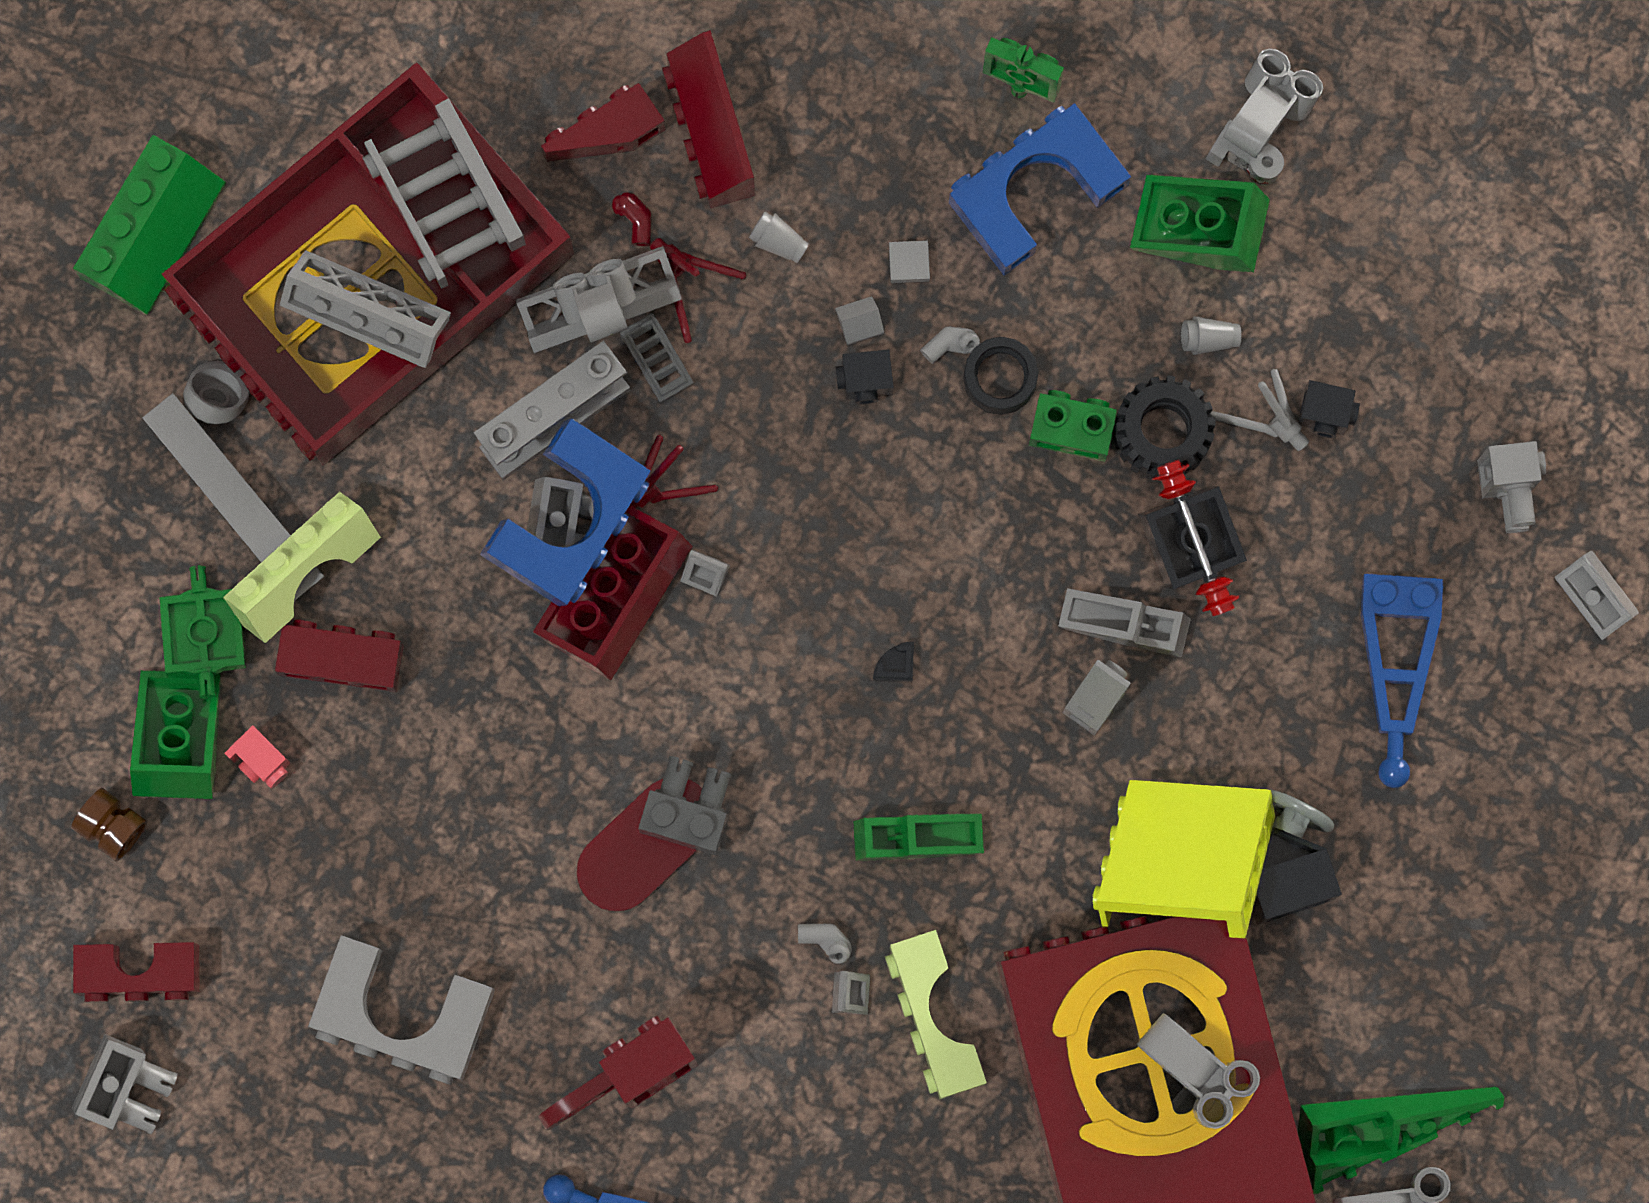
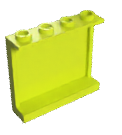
M1130 780L1126 796H1120L1118 825L1111 827L1109 856L1104 855L1102 860L1101 875L1103 880L1101 886H1096L1093 893L1094 910H1099L1102 927L1109 926L1112 912L1225 920L1227 921L1229 937L1246 938L1275 819L1271 790Z

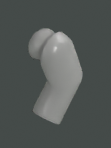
M948 326L943 328L924 345L920 352L931 364H934L947 351L971 354L974 347L980 344V339L971 329Z
M798 924V944H819L829 956V959L836 964H842L849 959L852 951L850 941L834 924Z

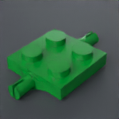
M991 37L985 50L983 73L1010 85L1013 96H1016L1018 93V98H1023L1027 93L1054 103L1061 88L1064 67L1058 65V60L1044 53H1037L1035 56L1030 46L1027 51V45L1021 46L1014 40L1001 38L999 41Z
M198 565V573L195 566L189 568L191 590L180 595L159 597L165 674L167 677L182 675L198 677L199 698L208 699V687V696L212 699L216 697L214 675L222 671L247 668L243 625L224 599V596L232 589L215 590L207 588L206 567Z

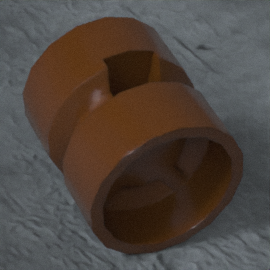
M100 788L79 810L71 824V829L89 842L97 840L98 849L115 862H118L138 841L148 821L131 808L122 810L120 808L121 801L104 788Z

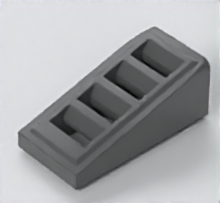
M653 313L620 332L621 340L660 404L694 384ZM650 330L653 331L655 335L636 345L633 341ZM661 344L662 350L644 360L641 354ZM666 358L670 359V364L652 374L650 370L652 366ZM675 371L678 372L680 377L660 388L658 381Z

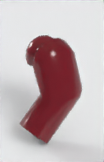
M624 192L622 195L615 196L612 200L614 213L625 216L632 222L631 245L637 247L650 246L652 223L650 209L636 194Z

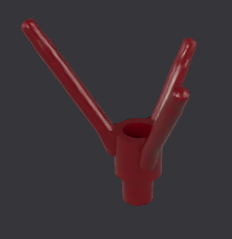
M662 238L655 239L650 246L651 250L664 247L676 282L678 276L682 275L685 271L695 277L699 276L700 271L694 266L742 280L747 276L743 271L681 252L674 244L668 245ZM679 300L674 302L684 342L688 344L691 343L692 338L683 301Z
M661 435L656 436L644 464V467L649 469L650 472L663 442V436ZM677 445L650 476H647L645 481L649 483L648 489L637 503L632 501L630 506L636 509L639 506L644 508L650 502L654 504L663 500L714 493L718 491V486L714 484L661 492L655 483L682 453L683 446Z

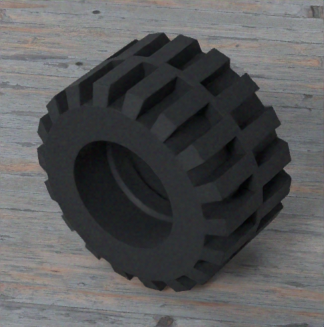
M1159 376L1152 377L1148 383L1144 384L1141 382L1137 384L1131 393L1128 392L1125 396L1114 423L1116 435L1114 441L1116 448L1119 447L1121 450L1120 457L1124 463L1128 461L1132 465L1130 469L1135 473H1138L1140 470L1146 473L1145 478L1151 480L1152 477L1159 474L1157 471L1158 466L1179 459L1181 466L1185 464L1190 465L1184 472L1185 476L1191 469H1196L1202 459L1205 458L1215 435L1213 431L1216 423L1215 417L1211 415L1213 408L1210 401L1205 402L1203 399L1204 393L1199 388L1196 391L1190 387L1191 382L1185 379L1182 383L1176 382L1175 376H1167L1166 380H1159ZM1155 409H1169L1176 412L1186 424V439L1175 448L1163 449L1154 446L1145 438L1142 432L1141 423L1144 416Z

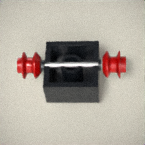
M1179 459L1158 466L1157 471L1159 474L1152 477V480L1162 481L1164 487L1158 496L1173 500L1138 515L1165 587L1176 589L1202 578L1206 582L1202 583L1195 592L1196 595L1205 596L1207 604L1201 610L1202 612L1210 610L1212 616H1217L1234 609L1233 601L1239 599V595H1230L1227 588L1233 582V579L1224 576L1218 577L1217 572L1245 562L1247 559L1220 487L1208 486L1191 494H1186L1192 490L1196 481L1186 480L1184 472L1190 465L1185 464L1181 466Z

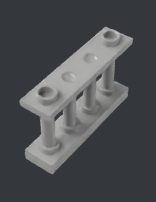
M449 98L435 105L439 118L433 120L434 125L381 153H378L370 139L364 142L368 155L362 157L373 179L381 176L424 257L419 259L418 262L428 281L436 278L441 289L448 286L442 270L497 241L499 244L507 242L510 250L514 251L526 245L520 228ZM440 139L444 142L451 139L457 150L456 153L451 155L453 159L397 188L387 167ZM459 173L462 176L470 174L476 185L470 189V194L417 222L415 221L405 201ZM478 207L480 210L488 207L494 218V221L488 223L489 228L436 256L433 255L424 235Z
M603 340L473 432L482 444L479 447L504 481L546 450L563 421L572 418L582 425L628 393L630 387L623 379V376L627 374L626 370Z

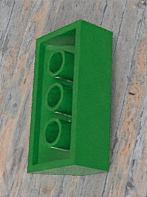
M152 135L73 267L74 271L80 279L148 316L167 284L162 273L184 256L225 187L226 181L187 153Z

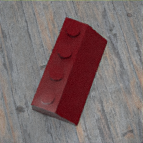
M711 30L705 31L666 53L668 66L662 67V72L667 89L675 88L679 102L672 104L678 126L686 125L689 139L683 140L688 161L689 163L696 161L700 175L694 176L699 198L707 197L711 209L755 196L754 175Z
M630 505L624 513L629 516L625 526L617 536L611 534L604 545V548L608 550L605 558L597 569L594 570L590 567L583 581L587 585L579 599L575 603L569 601L564 606H558L551 602L533 631L534 634L578 663L609 680H612L693 547L679 531Z

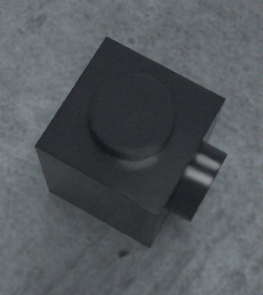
M889 349L842 354L843 366H835L837 388L838 390L845 389L846 400L855 399V404L864 405L878 402V397L893 395L894 386Z
M1309 380L1305 387L1298 423L1301 426L1313 428V433L1321 437L1336 438L1337 434L1344 435L1348 425L1355 426L1360 403L1353 402L1356 390Z

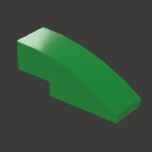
M982 814L906 815L903 817L862 818L853 821L856 861L933 858L984 853Z

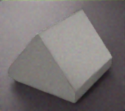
M872 296L835 308L847 346L884 334L879 309Z
M691 550L680 582L717 597L730 565L696 550Z
M848 971L834 973L832 1013L868 1015L869 974Z

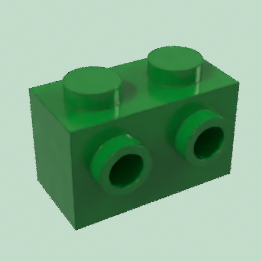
M1049 390L1048 394L1040 393L1028 446L1105 462L1117 409L1109 408L1110 403L1100 399L1087 398L1086 403L1070 400L1071 395L1062 391Z

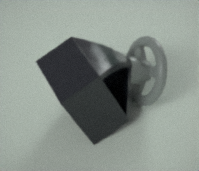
M1272 789L1267 790H1271L1274 810L1281 815L1277 816L1273 823L1252 911L1257 925L1331 902L1342 895L1327 848L1302 839L1307 827L1320 832H1331L1334 829L1333 821L1305 802Z

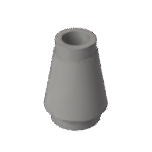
M765 211L748 237L756 242L755 247L788 260L791 259L796 263L801 259L809 245L776 213L772 216Z
M1194 316L1192 320L1183 321L1181 329L1182 348L1184 351H1192L1193 355L1239 347L1241 343V327L1239 324Z

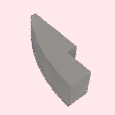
M1067 588L1058 627L1126 646L1182 657L1191 619L1182 612L1150 607L1142 602Z

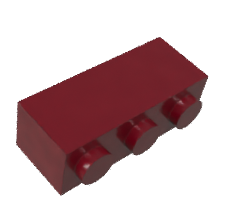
M293 620V626L285 625L281 629L275 672L279 676L397 692L404 646L400 640H395L394 633L374 630L371 636L356 635L355 628L341 625H333L332 631L316 629L317 623L305 620Z

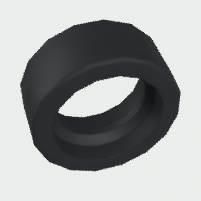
M1000 336L986 339L974 347L966 360L963 381L966 393L974 405L985 412L1003 415L1016 412L1029 402L1036 389L1039 371L1036 358L1027 346L1016 339ZM998 353L1011 355L1022 366L1024 373L1023 384L1019 391L1012 396L1006 398L992 397L985 393L979 385L978 369L983 360L990 355Z

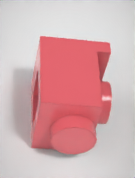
M253 725L225 752L234 763L239 758L243 760L238 767L253 783L260 778L273 789L288 774L285 768L290 762Z

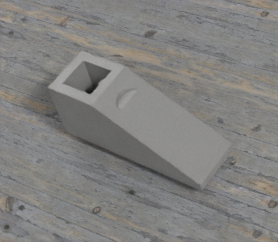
M1097 660L1065 707L1063 714L1095 736L1131 683L1125 679L1128 674L1110 660L1106 664Z

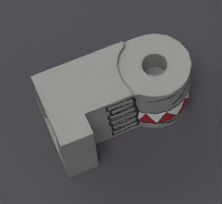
M1229 119L1209 151L1206 160L1219 167L1223 159H1226L1245 170L1249 179L1259 185L1273 183L1280 175L1284 166L1282 153L1276 147L1267 143L1257 158L1252 157L1223 137L1232 123V120Z

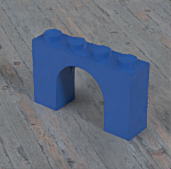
M1075 103L1066 110L1063 106H1060L1052 111L1044 119L1046 124L1035 132L1032 128L1026 130L1013 141L1015 147L1004 155L1001 151L994 153L983 162V170L973 177L968 173L951 186L953 191L949 194L948 203L1004 276L1033 256L1037 248L1036 242L1010 209L1006 197L1007 185L1020 169L1034 163H1051L1064 168L1075 178L1097 208L1129 186L1130 174Z
M572 418L563 421L543 455L580 479L589 490L594 512L592 523L587 533L577 543L569 547H556L541 541L519 525L506 519L500 521L480 553L481 556L558 606L567 605L569 601L575 603L579 599L587 585L583 581L590 567L595 570L601 564L608 552L604 548L605 543L611 534L617 536L629 518L624 513L632 501L637 503L649 487V483L645 481L650 473L649 469Z

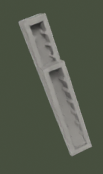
M173 393L142 417L260 562H263L291 536ZM314 567L303 578L296 591L294 601L324 577L317 567Z

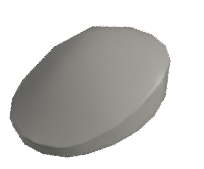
M210 361L199 365L191 373L183 392L186 408L194 417L205 423L221 424L233 420L240 415L248 403L250 395L249 390L239 378L244 373L238 370L234 374L224 361Z

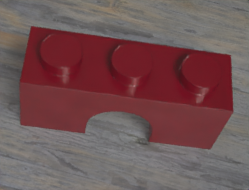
M195 942L154 943V958L150 968L136 976H130L123 971L120 965V947L115 944L73 945V993L84 996V1002L86 1003L109 1002V995H124L125 1002L149 1001V994H165V1001L189 1000V993H199V945Z

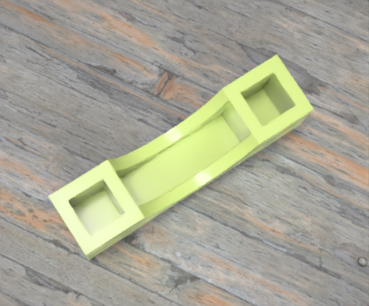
M339 491L228 592L224 599L241 624L266 643L294 617L293 605L296 591L303 578L314 567L332 559H341L354 563L381 537L363 508Z
M936 930L891 944L889 947L891 954L885 956L891 978H900L904 992L897 994L904 1017L910 1015L913 1017L917 1030L910 1032L917 1056L925 1054L929 1069L924 1070L923 1075L930 1094L937 1092L939 1099H943L985 1085L987 1082L975 1046L973 1044L958 1043L944 1036L937 1029L930 1015L929 996L931 989L938 978L948 970Z

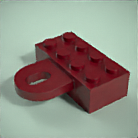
M655 1016L637 1028L640 1036L629 1043H626L621 1038L602 1051L605 1058L599 1061L604 1072L569 1093L538 1116L546 1131L571 1118L614 1089L617 1090L624 1103L630 1109H633L698 1067L697 1061L669 1017L661 1021L658 1016Z

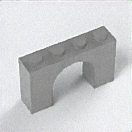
M341 935L308 1027L318 1030L315 1038L337 1046L340 1038L355 1043L354 1052L376 1059L378 1052L393 1056L391 1065L414 1072L416 1065L430 1069L429 1078L449 1085L452 1084L454 1078L463 1081L495 989L454 975L441 1014L430 1030L413 1039L398 1040L389 1038L379 1032L373 1025L367 1010V994L382 950Z

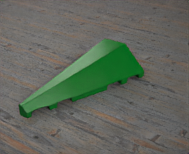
M1498 1087L1300 1105L1298 1137L1313 1194L1323 1192V1185L1336 1178L1344 1176L1349 1180L1357 1176L1356 1169L1377 1159L1385 1163L1438 1138L1437 1131L1457 1122L1462 1127L1472 1122L1471 1115L1490 1106H1493L1496 1110L1502 1108L1504 1105L1503 1094Z

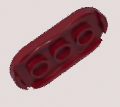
M663 779L654 782L645 789L583 849L577 864V879L585 897L596 907L615 912L636 908L698 851L639 832L638 828L650 790H660ZM688 779L683 797L688 802L694 803V801H698L702 787Z

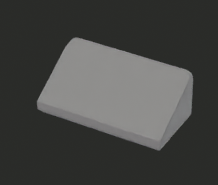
M1593 551L1584 554L1554 577L1601 640L1639 614L1636 607Z

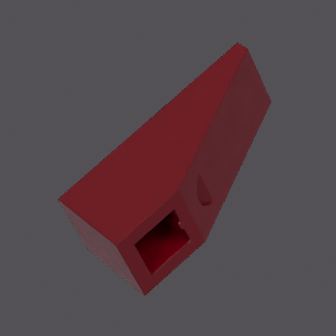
M639 83L631 88L629 85H624L613 92L609 97L611 101L602 107L592 106L583 111L577 117L578 122L565 130L564 127H560L548 134L544 139L546 143L541 145L542 153L546 161L549 162L634 151L666 130L665 120Z

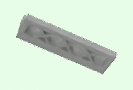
M663 246L623 260L626 271L635 268L632 274L628 273L632 286L635 283L640 285V287L634 289L636 294L635 300L622 307L625 320L682 300L678 284ZM658 259L666 276L654 282H648L638 277L644 264ZM553 286L516 299L534 353L587 334L583 322L568 324L564 315L558 316L561 308L558 301L552 299L556 297ZM540 302L555 307L549 320L534 325L527 308Z
M305 250L287 275L280 306L423 368H426L430 362L436 340L448 323L451 314L449 311ZM308 266L322 272L324 276L315 277L304 271ZM352 285L359 288L361 292H350L343 289L342 286ZM387 300L396 304L397 307L388 308L379 304L378 301ZM424 316L435 321L433 326H429L416 320L415 317Z

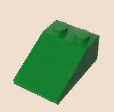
M1146 175L1130 248L1134 251L1213 269L1254 273L1270 199L1253 182Z
M141 670L130 764L133 796L213 799L217 757L220 674L214 675L216 697L210 699L207 687L208 699H200L199 680L196 676L167 677L165 671Z

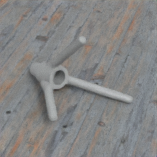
M1272 369L1270 373L1278 401L1265 382L1262 381L1258 384L1263 396L1276 415L1269 424L1219 412H1211L1212 417H1215V421L1264 432L1273 437L1279 436L1284 443L1289 441L1297 451L1302 450L1309 443L1307 437L1300 431L1302 426L1295 420L1277 369Z

